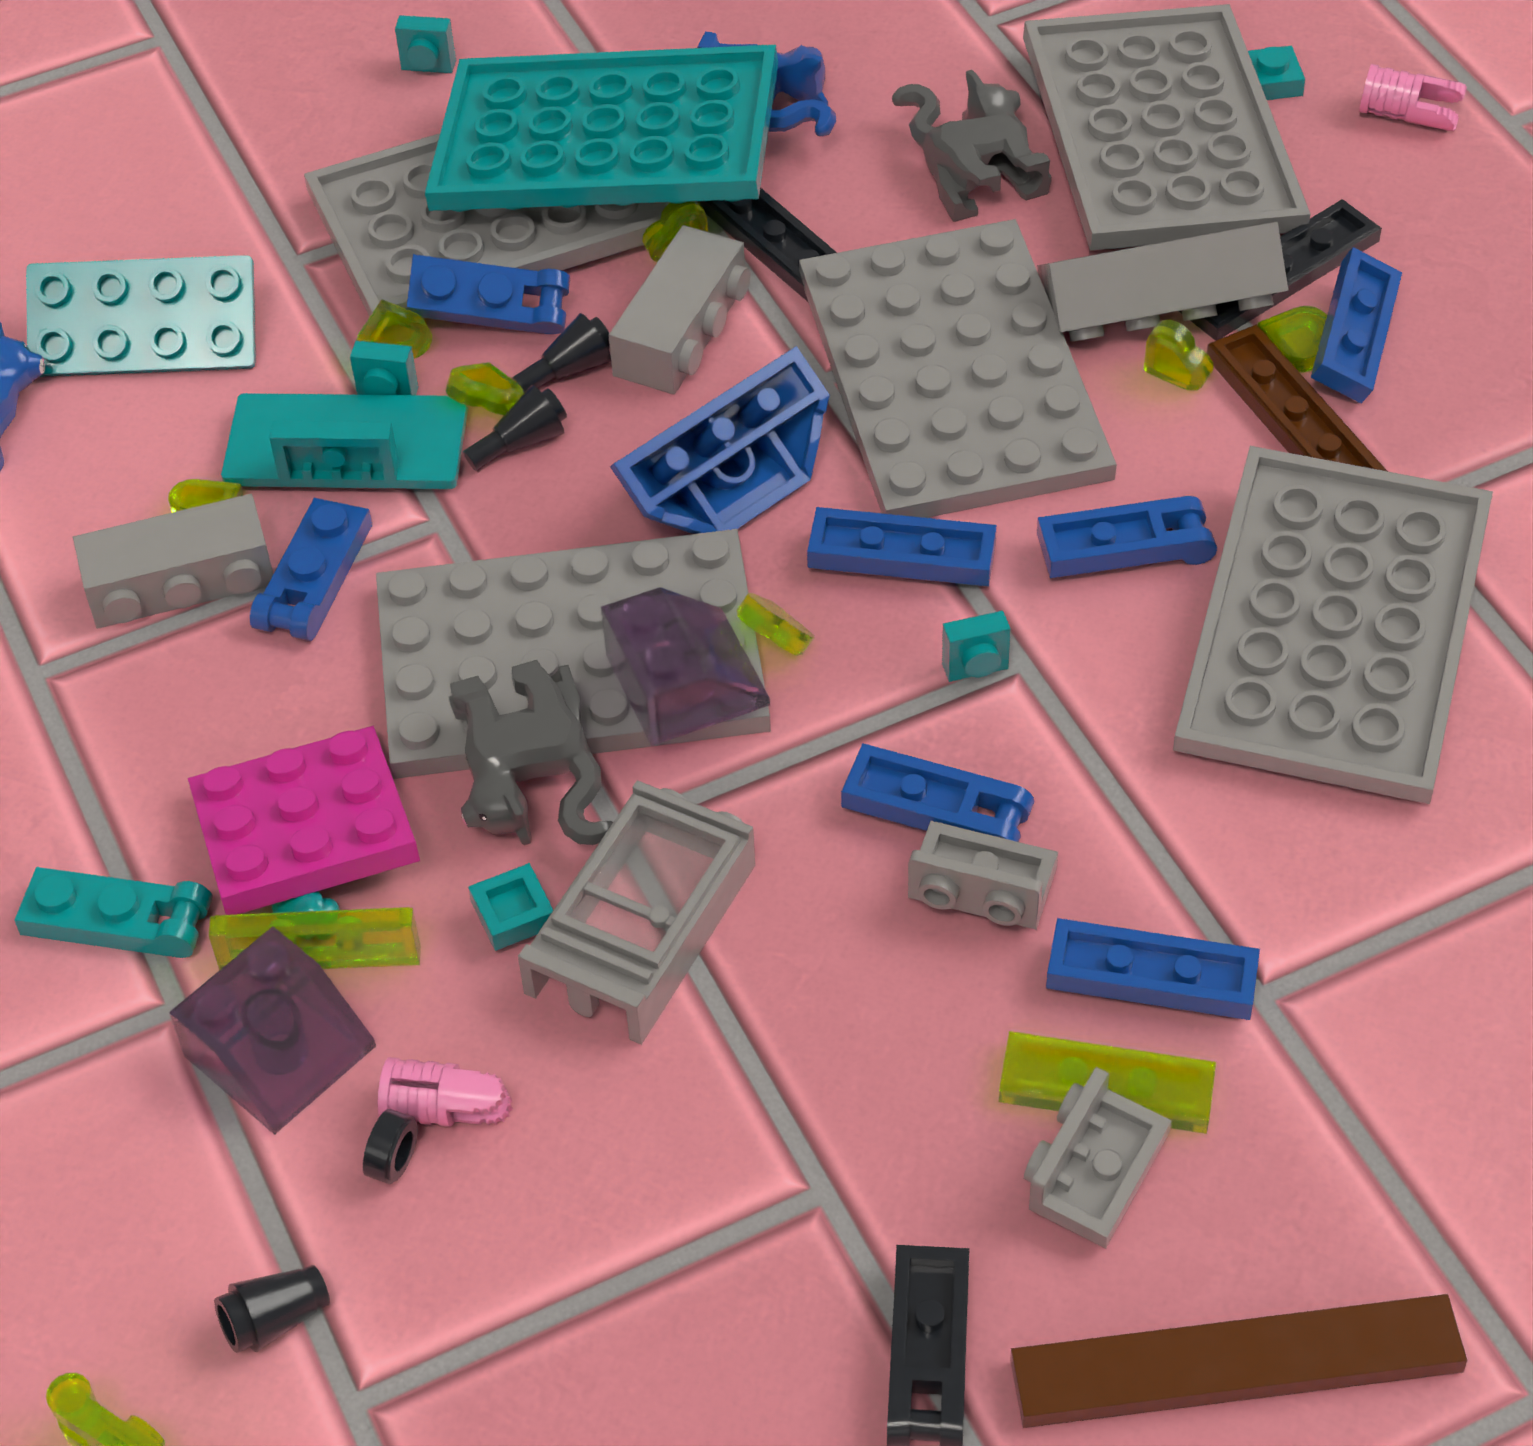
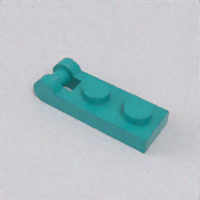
M36 867L14 921L20 935L186 958L193 954L199 938V932L195 928L196 923L207 915L213 895L205 886L192 881H181L175 886ZM160 915L170 917V919L163 920L161 924L157 923Z

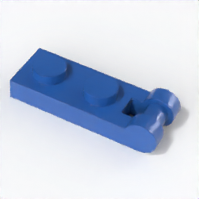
M413 254L406 315L542 334H560L565 330L567 314L561 308L563 297L569 294L570 275L557 269L534 271ZM523 294L540 296L539 306L535 308L523 307Z
M1182 496L1038 517L1037 536L1050 578L1182 559L1187 564L1199 565L1211 560L1217 552V545L1212 532L1208 528L1203 527L1206 521V514L1202 502L1194 496ZM1167 528L1173 529L1172 531H1166Z
M313 498L264 593H259L254 598L250 610L251 627L267 632H273L276 627L290 630L292 637L312 641L324 622L372 527L370 510Z
M864 743L861 745L841 791L842 808L927 831L930 821L1016 842H1019L1021 838L1020 831L1017 829L1018 825L1028 820L1035 802L1032 794L1021 786ZM979 807L989 809L995 813V816L991 817L977 813Z

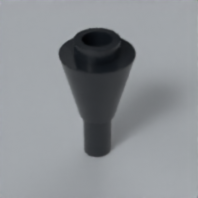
M579 313L544 351L540 360L512 377L514 385L523 395L531 385L539 388L553 378H563L611 362V355L608 350L610 349L608 329L598 317L589 320L584 314Z
M531 385L492 428L493 432L465 449L463 454L470 466L476 471L505 451L509 453L564 434L561 421L567 418V413L557 396L549 388L541 392L536 386Z

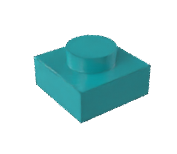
M399 15L395 26L401 70L452 73L456 63L451 19Z
M1292 45L1266 47L1264 49L1248 51L1266 100L1303 96L1305 77Z
M355 341L350 354V361L357 395L417 394L419 386L412 346Z
M1003 610L943 623L942 666L949 682L970 677H984L993 672L1009 669L1011 629Z
M530 863L468 886L471 903L495 951L537 935L554 911Z

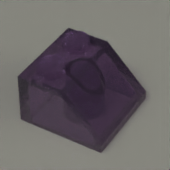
M662 587L601 606L606 656L651 746L770 706V697L722 608Z
M273 926L169 1012L184 1057L274 1135L376 1047L372 1035L321 966Z

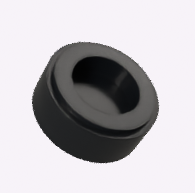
M387 1109L380 1115L370 1133L364 1152L363 1173L365 1176L392 1184L403 1175L411 1160L417 1140L418 1126L413 1116L392 1109Z

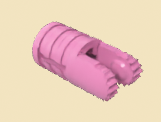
M1371 64L1359 112L1366 114L1370 112L1375 113L1377 116L1384 115L1389 116L1391 119L1398 120L1399 118L1409 123L1454 131L1459 118L1455 111L1450 110V108L1447 109L1438 105L1420 102L1419 99L1425 98L1440 102L1445 101L1446 103L1450 102L1452 104L1453 102L1458 103L1464 99L1467 86L1461 82L1418 73L1414 75L1409 74L1407 71L1401 70L1399 72L1392 68L1386 67L1385 69L1380 68L1379 65Z
M392 1057L386 1059L382 1068L378 1089L379 1117L385 1110L392 1109L413 1116L416 1122L420 1124L432 1125L436 1123L440 1126L451 1127L454 1122L471 1124L486 1122L487 1125L490 1123L497 1125L499 1121L504 1122L506 1117H510L509 1112L513 1108L508 1091L504 1084H502L501 1078H497L495 1074L489 1075L488 1072L481 1074L480 1071L460 1069L458 1064L453 1063L439 1064V1062L433 1061L425 1063L419 1060L407 1059L405 1061Z

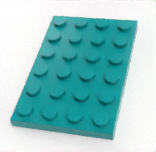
M776 44L459 59L425 190L429 211L452 210L462 212L470 209L506 208L516 210L524 207L560 206L571 208L578 205L615 204L625 206L633 203L670 202L679 204L687 201L759 199L778 69Z

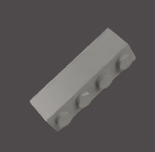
M1278 222L1037 265L1038 275L1052 306L1059 332L1069 331L1070 341L1104 336V324L1125 321L1127 331L1160 326L1159 314L1180 310L1182 311L1183 321L1217 315L1216 304L1238 300L1239 311L1274 305L1273 293L1288 291Z

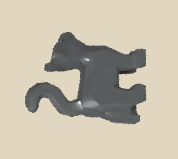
M973 70L966 71L969 91L967 109L962 113V120L949 121L938 127H933V123L941 114L940 101L929 88L920 84H908L899 87L892 95V102L895 106H916L920 108L910 121L909 128L912 137L924 151L926 164L936 179L939 198L953 222L978 216V207L975 200L968 199L967 195L970 191L982 185L989 186L992 192L1000 191V173L1013 184L1016 192L1024 200L1047 195L1052 178L1049 173L1050 160L1048 156L1044 153H1033L1029 149L1027 129L1015 116L1016 111L1021 105L1019 93L1013 90H1006L999 84H984Z
M538 660L513 666L512 681L515 692L526 696L528 708L499 715L488 689L478 675L450 683L452 696L448 698L454 716L458 720H467L468 724L465 754L474 782L468 800L461 807V816L466 826L483 827L493 835L516 833L523 845L530 844L531 832L528 821L527 800L516 783L537 777L572 772L576 782L560 801L558 822L564 834L576 843L586 845L600 843L613 822H589L584 817V809L593 801L602 787L601 769L591 754L581 726L580 696L569 665L559 666L558 671L552 676L541 667Z

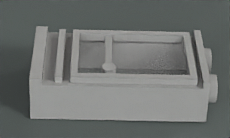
M637 780L632 787L633 794L531 945L526 944L518 955L524 994L536 999L549 978H553L566 984L569 1005L582 1016L591 1017L599 1006V999L625 1009L629 1039L642 1045L755 867L753 827L745 824L737 816L723 811L715 812L686 800L674 790L667 788L658 789Z

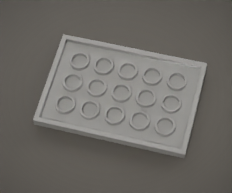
M1230 4L1025 21L1023 40L1090 251L1145 246L1272 222H1278L1279 233H1287L1300 225L1309 224L1310 211Z
M440 133L304 174L307 191L375 328L414 317L406 315L413 254L534 271L542 269L565 270L674 236L682 225L688 226L687 213L681 203L675 204L670 202L633 203L625 206L603 204L578 205L571 208L550 206L524 207L516 210L496 208L470 209L462 212L452 210L429 211L425 190Z
M1016 219L799 260V271L804 291L881 513L928 518L1115 480L1116 461L1064 335L1058 330L1052 306Z
M1250 446L1179 717L1173 751L1430 804L1493 491Z
M737 529L376 573L389 762L393 779L469 770L465 754L468 724L467 720H458L454 716L448 698L452 696L450 683L478 675L488 689L499 715L516 712L528 708V701L526 696L515 692L512 681V667L538 660L541 667L550 676L558 671L559 666L569 665L580 696L581 726L591 754L771 732L768 702Z

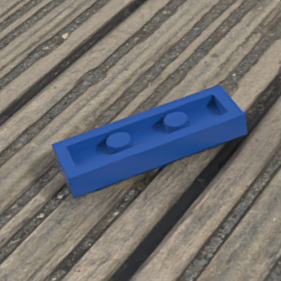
M1352 247L1341 261L1311 374L1312 379L1361 404L1374 389L1402 276L1401 271Z
M816 507L807 550V566L814 569L989 587L997 525Z
M1057 918L1047 971L1046 989L1250 1020L1260 949Z

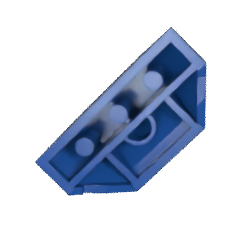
M795 346L613 463L610 468L645 518L690 534L738 529L811 480L821 436L823 414L827 410L830 394L798 347Z

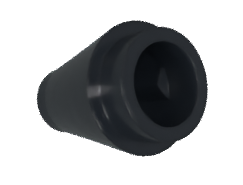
M315 1265L231 1283L228 1286V1293L214 1299L215 1311L222 1332L228 1344L236 1353L249 1347L254 1352L260 1351L315 1314L317 1310L330 1304L326 1284Z

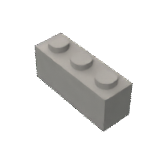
M682 225L609 333L613 376L675 395L688 374L693 375L697 371L702 359L703 350L711 337L716 338L722 332L727 313L735 300L741 301L748 290L751 273L750 269L745 267L744 242Z
M252 494L73 536L84 591L97 629L265 588L273 576L267 546Z

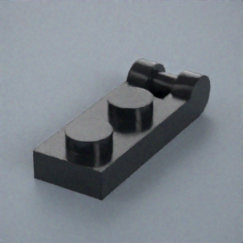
M896 1245L887 1446H910V1440L939 1441L940 1446L963 1445L969 1248ZM912 1393L942 1395L941 1411L911 1409Z

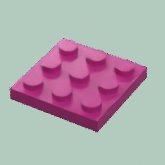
M374 726L355 731H344L331 738L295 748L280 749L271 755L232 766L217 767L207 773L188 778L226 917L420 861L413 832Z

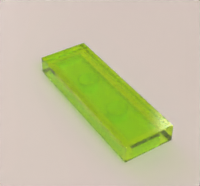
M410 907L215 915L210 917L209 939L220 974L420 965L421 944L413 908Z
M1009 1031L998 1102L1059 1111L1071 1086L1074 1083H1078L1085 1087L1094 1069L1098 1067L1110 1073L1109 1090L1172 1120L1171 1129L1207 1134L1216 1062Z

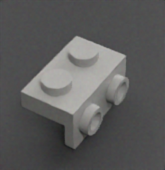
M930 821L920 850H913L908 862V898L922 901L936 909L945 910L951 908L987 917L989 920L1000 925H1019L1037 930L1057 869L1058 852Z
M1096 1067L1085 1087L1074 1083L1069 1089L1057 1115V1121L1063 1125L1052 1144L1044 1140L1038 1144L1027 1164L1024 1179L1031 1182L1029 1210L1106 1249L1170 1133L1172 1120L1109 1090L1110 1073Z

